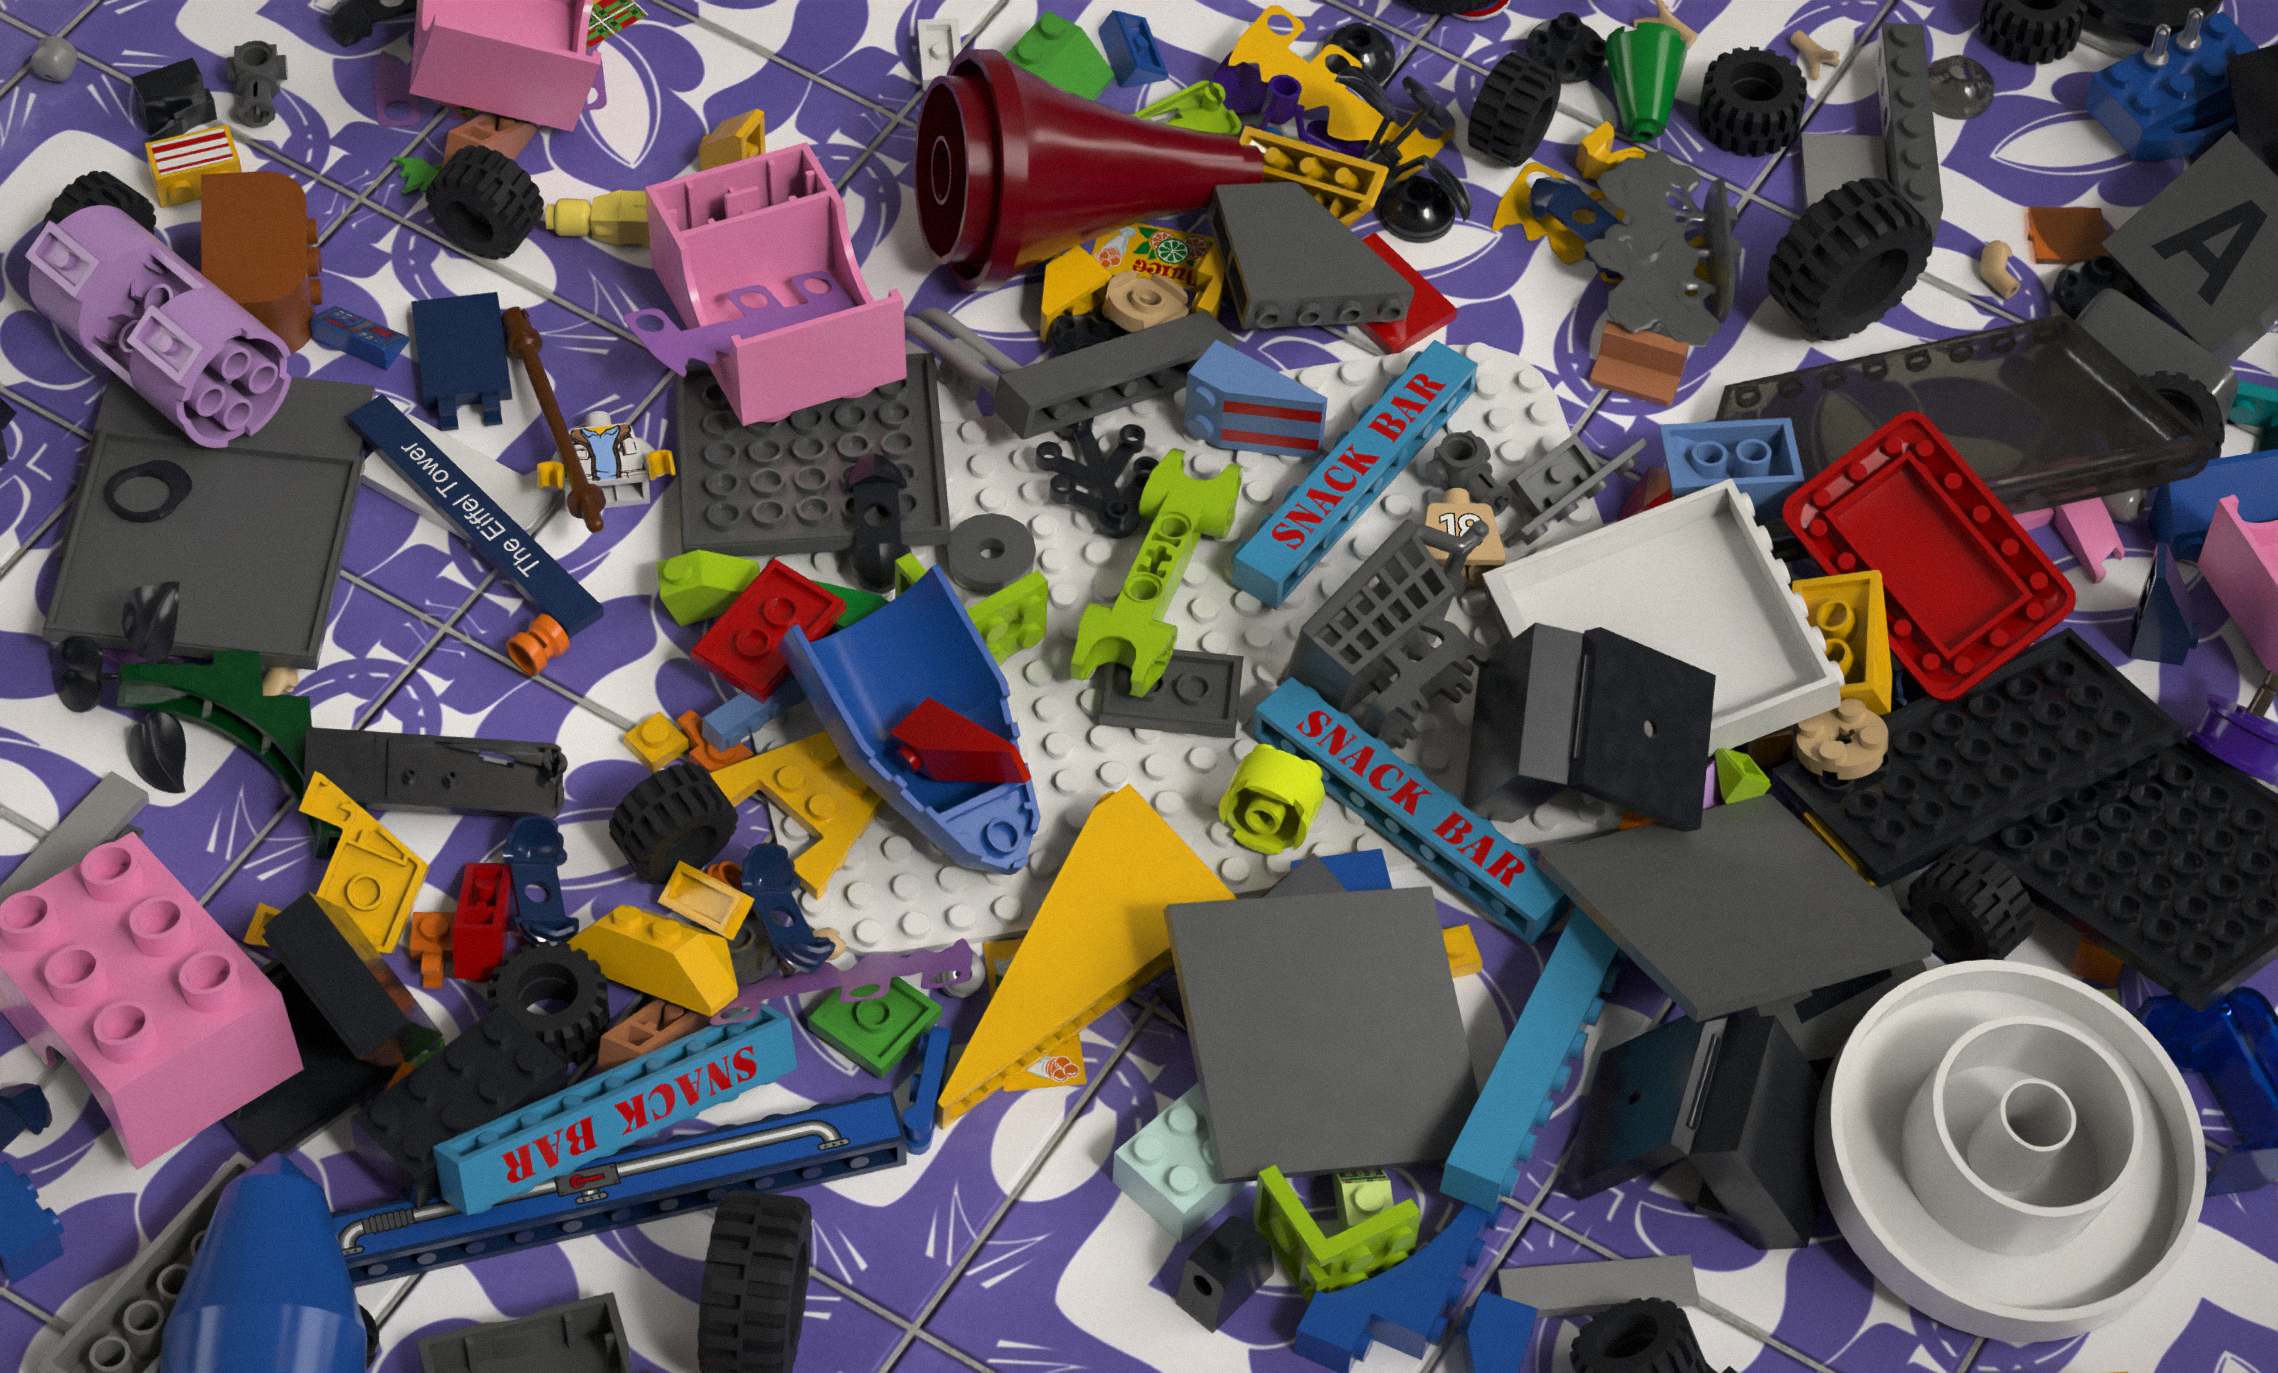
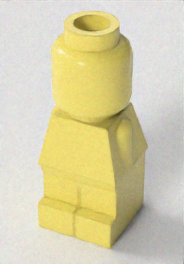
M620 189L594 197L592 205L586 199L560 198L556 204H547L546 229L555 230L557 235L564 237H586L592 231V239L617 246L642 244V248L650 249L645 191H622Z

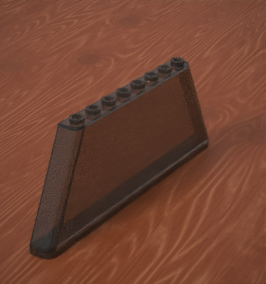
M2067 314L1725 385L1714 421L1791 418L1805 485L1894 417L1906 411H1916L1924 414L1931 420L2012 516L2189 479L2201 473L2208 463V443L2204 433ZM1783 518L1754 519L1757 527L1761 525L1766 527L1772 541L1773 550H1771V553L1775 560L1782 558L1784 563L1811 558L1787 528Z

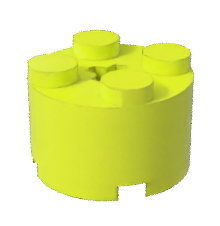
M1258 744L1239 763L1220 800L1219 816L1223 824L1227 819L1235 829L1232 836L1252 850L1270 855L1281 854L1285 848L1294 847V851L1304 843L1325 799V790L1321 781L1323 772L1313 761L1302 760L1288 752L1276 750L1269 744Z

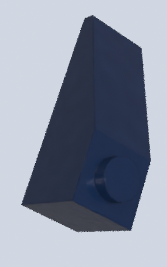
M2158 542L2131 622L2130 658L2183 666L2188 650H2195L2197 647L2200 624L2193 622V602L2168 544Z

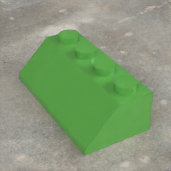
M1048 10L1005 55L1015 64L1054 85L1093 101L1115 79L1114 72L1084 30Z

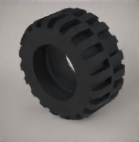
M1865 177L1860 178L1858 182L1851 180L1842 184V188L1838 190L1832 189L1824 194L1822 200L1811 204L1805 210L1806 213L1799 220L1796 219L1791 224L1788 234L1785 237H1781L1778 242L1776 254L1770 258L1767 282L1771 296L1813 338L1825 341L1842 340L1849 338L1851 333L1858 334L1866 330L1867 325L1872 322H1878L1885 316L1884 313L1891 307L1895 308L1903 300L1901 297L1908 290L1911 291L1917 283L1916 278L1920 273L1924 272L1928 264L1927 257L1931 256L1933 249L1931 226L1926 218L1890 182L1883 179Z
M737 1189L721 1197L711 1229L701 1289L702 1297L699 1308L697 1338L698 1367L701 1373H792L802 1330L811 1260L812 1212L810 1204L801 1197Z

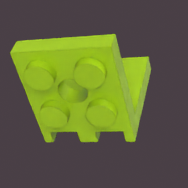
M911 553L895 560V598L908 590L927 572ZM1038 570L966 610L998 666L1002 665L1007 658L1017 652L1036 646L1046 636L1048 580Z
M1276 1165L1258 1172L1253 1224L1260 1234L1269 1241L1272 1252L1308 1305H1310L1317 1290L1327 1294L1356 1285L1384 1273L1415 1254L1421 1212L1411 1198L1326 1239Z

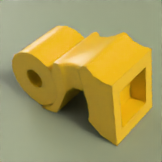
M1606 120L1580 141L1575 167L1582 173V178H1592L1597 181L1606 171L1616 169L1618 163L1624 161L1627 157L1643 159L1646 152L1638 147H1631L1611 153L1615 135L1613 127Z

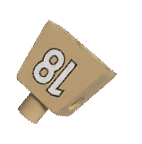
M1452 488L1443 494V503L1428 505L1425 526L1461 537L1478 520L1484 521L1488 525V535L1468 555L1461 571L1465 587H1484L1482 574L1504 566L1506 562L1493 510L1488 504L1470 503V496L1467 490ZM1425 545L1443 570L1449 553Z

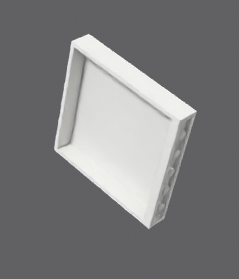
M1732 478L1482 574L1487 600L1508 643L1534 623L1584 633L1585 630L1602 627L1715 674L1716 680L1708 757L1715 755L1718 748L1729 750L1841 706L1840 687L1845 686L1842 671L1836 660L1828 661L1824 653L1827 651L1826 643L1819 627H1810L1806 619L1809 617L1808 609L1801 593H1792L1788 585L1791 583V579L1782 558L1774 559L1771 553L1773 545L1764 525L1757 527L1753 519L1756 516L1749 495L1747 492L1740 494ZM1646 721L1644 730L1647 736L1651 737L1653 732L1652 726ZM1580 792L1585 804L1599 800Z

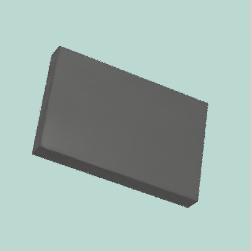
M1174 649L1164 674L1142 698L1129 695L1132 685L1130 681L1131 669L1121 663L1108 662L1105 669L1099 725L1235 738L1244 656Z

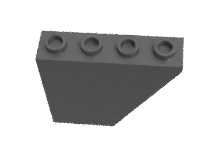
M1297 182L1215 185L1207 217L1242 329H1269L1272 327L1291 326L1309 327L1313 325L1406 320L1415 293L1413 285Z

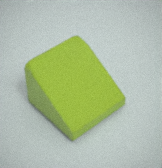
M1718 748L1715 752L1721 794L1726 804L1764 795L1772 785L1767 776L1748 754L1725 748Z

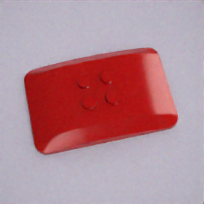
M1906 411L1894 417L1792 493L1786 499L1782 508L1783 521L1787 528L1826 576L1879 570L1881 572L1890 652L1920 687L1937 701L1952 702L1959 699L2066 619L2074 610L2076 592L2072 584L1931 420L1922 413Z

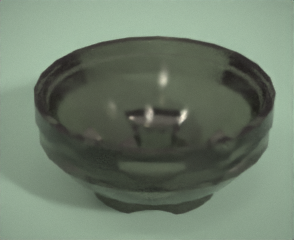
M1953 55L1933 61L1928 66L1933 112L1949 119L1968 120L1984 114L1990 108L1994 98L1995 84L1992 75L1982 64L1965 55ZM1953 68L1966 69L1972 76L1967 79H1960L1953 76L1950 70Z

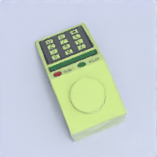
M1383 1169L1331 1174L1340 1232L1394 1206L1391 1183Z

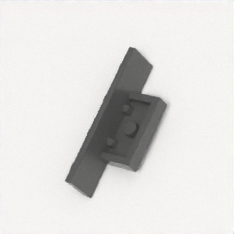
M1574 433L1511 480L1508 485L1534 519L1503 541L1509 549L1520 540H1523L1527 546L1548 531L1544 523L1552 516L1559 523L1579 508L1574 501L1576 498L1584 493L1589 500L1609 485L1605 477L1612 471L1620 477L1640 462L1635 454L1648 445L1646 440L1641 438L1601 467L1579 436Z

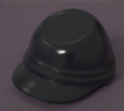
M154 460L122 469L111 478L107 486V502L111 510L119 518L130 522L148 523L162 520L172 514L178 505L188 497L192 490V480L181 466L171 461ZM150 476L160 479L168 485L171 491L169 501L160 509L147 512H133L125 509L114 498V494L121 484L136 477Z

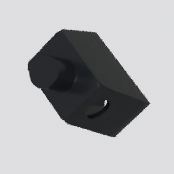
M1229 1216L1188 1257L1176 1305L1213 1334L1274 1274L1271 1244L1238 1216ZM1205 1290H1212V1293H1208Z

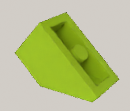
M699 549L657 562L660 598L680 627L724 614L761 573L760 565L757 561Z

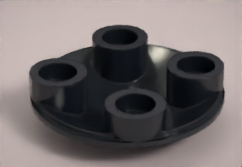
M1564 12L1557 19L1548 20L1537 25L1529 33L1526 42V52L1529 59L1558 71L1561 74V82H1582L1593 78L1603 69L1606 62V41L1591 27L1581 23L1578 15Z
M2102 255L2095 256L2091 261H2079L2068 265L2059 272L2054 283L2055 300L2063 313L2073 321L2076 320L2088 303L2106 288L2121 292L2137 304L2140 294L2134 288L2129 278L2116 268L2115 262L2111 258Z
M1095 309L1090 315L1057 316L1054 320L1050 338L1055 350L1060 355H1064L1128 334L1115 322L1106 318L1102 314V309Z

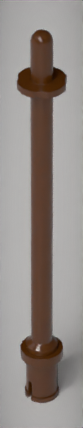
M518 306L511 307L501 317L502 325L508 335L507 347L513 357L523 361L558 455L564 465L565 473L572 488L566 499L567 507L572 516L584 519L585 525L591 533H599L604 528V521L600 513L606 505L604 492L601 487L589 484L538 354L543 346L539 332L532 327L526 309L523 308L520 311Z

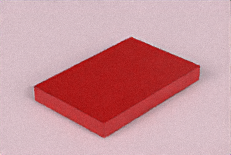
M1374 232L1362 239L1366 245L1413 285L1415 291L1405 321L1355 323L1388 355L1403 352L1456 319L1458 309Z
M773 558L690 650L691 660L764 704L792 673L777 647L784 634L791 627L799 624L809 643L822 639L846 612V601Z

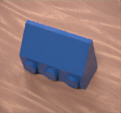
M2278 449L2165 467L2147 521L2156 542L2167 543L2174 560H2193L2200 557L2219 499L2234 494L2239 500L2237 512L2242 520L2251 523L2278 520Z

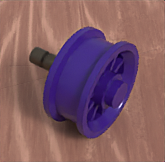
M2269 670L2262 681L2263 685L2258 688L2248 708L2224 697L2208 693L2204 699L2209 705L2197 728L2189 727L2185 734L2198 746L2236 769H2240L2262 780L2275 782L2278 777V773L2274 770L2278 763V726L2264 716L2276 696V691H2278V673Z

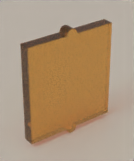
M2028 208L2027 214L2030 230L2027 239L2032 241L2035 264L2070 265L2079 261H2091L2095 256L2099 255L2108 257L2101 243L2109 237L2110 233L2105 231L2101 208Z

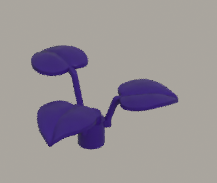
M1233 51L1224 58L1217 68L1212 83H1218L1224 88L1226 98L1222 102L1228 111L1233 109L1237 116L1245 115L1250 111L1254 115H1259L1263 112L1264 115L1259 124V130L1265 131L1269 122L1275 125H1283L1295 117L1298 138L1307 144L1360 158L1366 153L1364 148L1370 143L1369 141H1347L1329 136L1327 132L1328 121H1312L1307 125L1305 131L1302 116L1304 106L1298 104L1302 87L1295 78L1281 74L1273 76L1269 82H1263L1260 70L1245 62L1236 66H1229V59Z

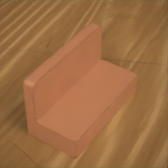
M1607 320L1602 332L1599 354L1590 375L1589 383L1596 387L1670 407L1685 371L1690 343H1678L1673 338L1646 330L1632 333L1621 323Z

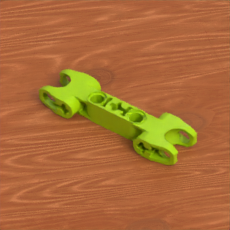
M1173 448L1152 470L1141 496L1139 514L1141 517L1154 521L1130 569L1114 607L1111 608L1090 602L1086 607L1079 622L1077 642L1071 661V678L1084 681L1088 679L1090 674L1099 665L1108 662L1121 663L1132 671L1130 678L1132 685L1129 695L1142 698L1164 674L1174 652L1178 627L1162 621L1202 534L1223 540L1228 536L1235 521V509L1242 484L1243 466L1231 463L1216 478L1207 481L1195 480L1184 473L1186 451Z

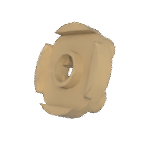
M1126 271L1115 275L1109 281L1101 310L1106 318L1112 320L1125 330L1134 333L1188 316V296L1177 283L1167 277L1153 273L1150 280L1137 278L1139 271Z
M1855 698L1844 699L1841 701L1840 707L1797 723V756L1809 771L1821 776L1822 770L1837 772V779L1843 780L1866 776L1881 766L1883 755L1888 751V729L1885 722L1876 713L1865 709V704ZM1838 739H1847V740H1850V743L1844 744L1842 741H1840V740H1839V741H1836V740H1838Z

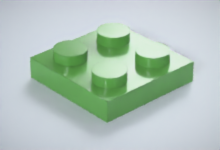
M900 977L891 978L889 992L885 996L852 1003L840 1002L842 986H840L808 1017V1029L882 1080L920 1041L922 1033H927L942 1018V1006ZM864 985L852 990L850 996H869L879 991L880 986Z

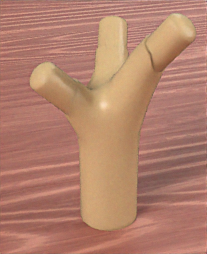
M1655 0L1659 11L1658 17H1644L1634 19L1633 21L1635 27H1637V23L1652 22L1676 28L1681 32V40L1683 42L1687 41L1688 47H1691L1698 38V34L1682 23L1667 9L1663 0Z
M1801 30L1796 31L1792 35L1790 42L1809 60L1811 80L1816 81L1819 79L1820 63L1825 62L1835 67L1839 65L1840 60L1837 58L1840 54L1837 50L1829 51L1824 49Z

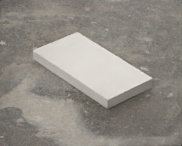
M411 414L407 416L415 426L523 530L552 501L551 491L547 488L537 489L536 482ZM375 451L365 460V469L361 483L465 539Z

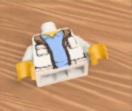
M591 412L585 417V427L573 428L569 431L589 484L601 487L606 498L604 508L650 504L649 477L653 481L664 474L676 475L673 456L670 450H655L643 438L635 437L631 425L627 423L612 424L611 417L607 412ZM556 450L550 461L541 462L537 465V489H542L545 486L551 488L558 487V490H564L566 503L567 496L572 491V488L565 473L564 465Z

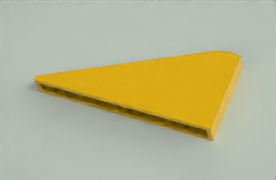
M1127 784L1116 793L1114 791L1107 792L1095 803L1083 829L937 1101L936 1124L942 1130L1173 966L1174 961L1163 912L1168 904L1238 900L1130 784Z

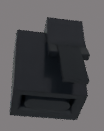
M193 57L131 77L137 113L149 134V142L184 135L188 130L198 125L217 119L214 98L208 88L204 89L202 74Z

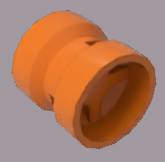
M546 614L537 616L530 622L529 629L525 633L517 632L506 642V649L513 662L529 676L538 675L547 667V661L551 657L559 658L570 648V641L563 628L556 620Z

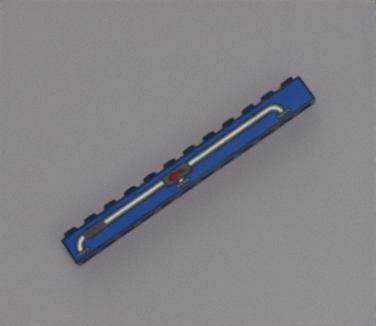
M893 1091L881 1094L866 1093L854 1100L836 1104L821 1103L812 1106L808 1110L786 1115L771 1114L759 1121L740 1125L726 1124L717 1127L713 1131L691 1136L676 1135L666 1141L645 1146L630 1145L613 1155L598 1157L582 1164L568 1175L556 1176L535 1185L534 1189L528 1193L513 1195L497 1202L483 1213L467 1216L442 1198V1193H440L419 1210L406 1198H390L369 1207L355 1210H336L331 1215L353 1288L715 1208L720 1205L721 1197L734 1189L777 1194L907 1165V1138Z

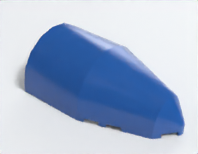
M939 564L932 566L908 590L884 607L828 637L809 643L799 624L791 627L784 634L777 647L845 765L957 865L1003 875H1013L1027 864L1029 859L1026 858L1032 837L1037 832L1041 819L1031 778L1026 783L938 781L927 777L919 771L915 773L909 772L901 765L895 755L898 749L889 732L927 697L1014 744L1020 753L1017 739L1021 735L1018 723L1012 720L1007 700L1011 695L1008 682Z
M282 1153L267 1155L224 1187L162 1332L160 1373H366L368 1343L366 1328L324 1188Z

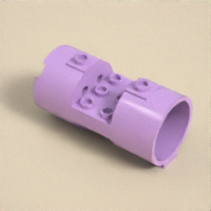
M96 205L74 212L58 224L50 220L25 255L32 262L29 272L30 296L34 305L41 313L200 445L210 448L228 447V440L234 439L243 433H247L251 437L268 423L281 406L292 378L286 373L287 357L291 356L288 346L279 336L119 208L108 205Z

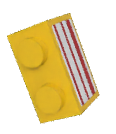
M228 124L144 143L149 172L161 208L201 199V174L242 172L240 159Z

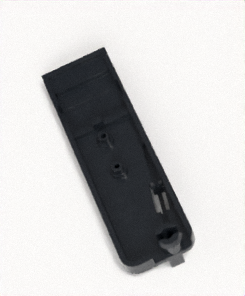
M306 727L304 735L303 798L316 771L325 775L363 809L503 818H523L538 815L553 820L559 816L564 805L563 773L567 769L568 761L561 752L562 748L557 744ZM480 751L513 757L514 761L480 755Z

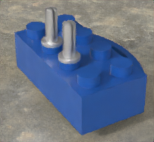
M2193 8L2189 11L2184 30L2169 37L2171 28L2166 24H2160L2156 27L2152 46L2092 74L2084 107L2134 161L2165 160L2195 154L2211 148L2230 130L2235 135L2237 134L2234 114L2219 123L2200 129L2234 112L2226 67L2228 65L2227 58L2259 49L2223 11L2202 21L2203 11L2199 8Z

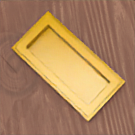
M679 860L658 902L733 941L755 899Z

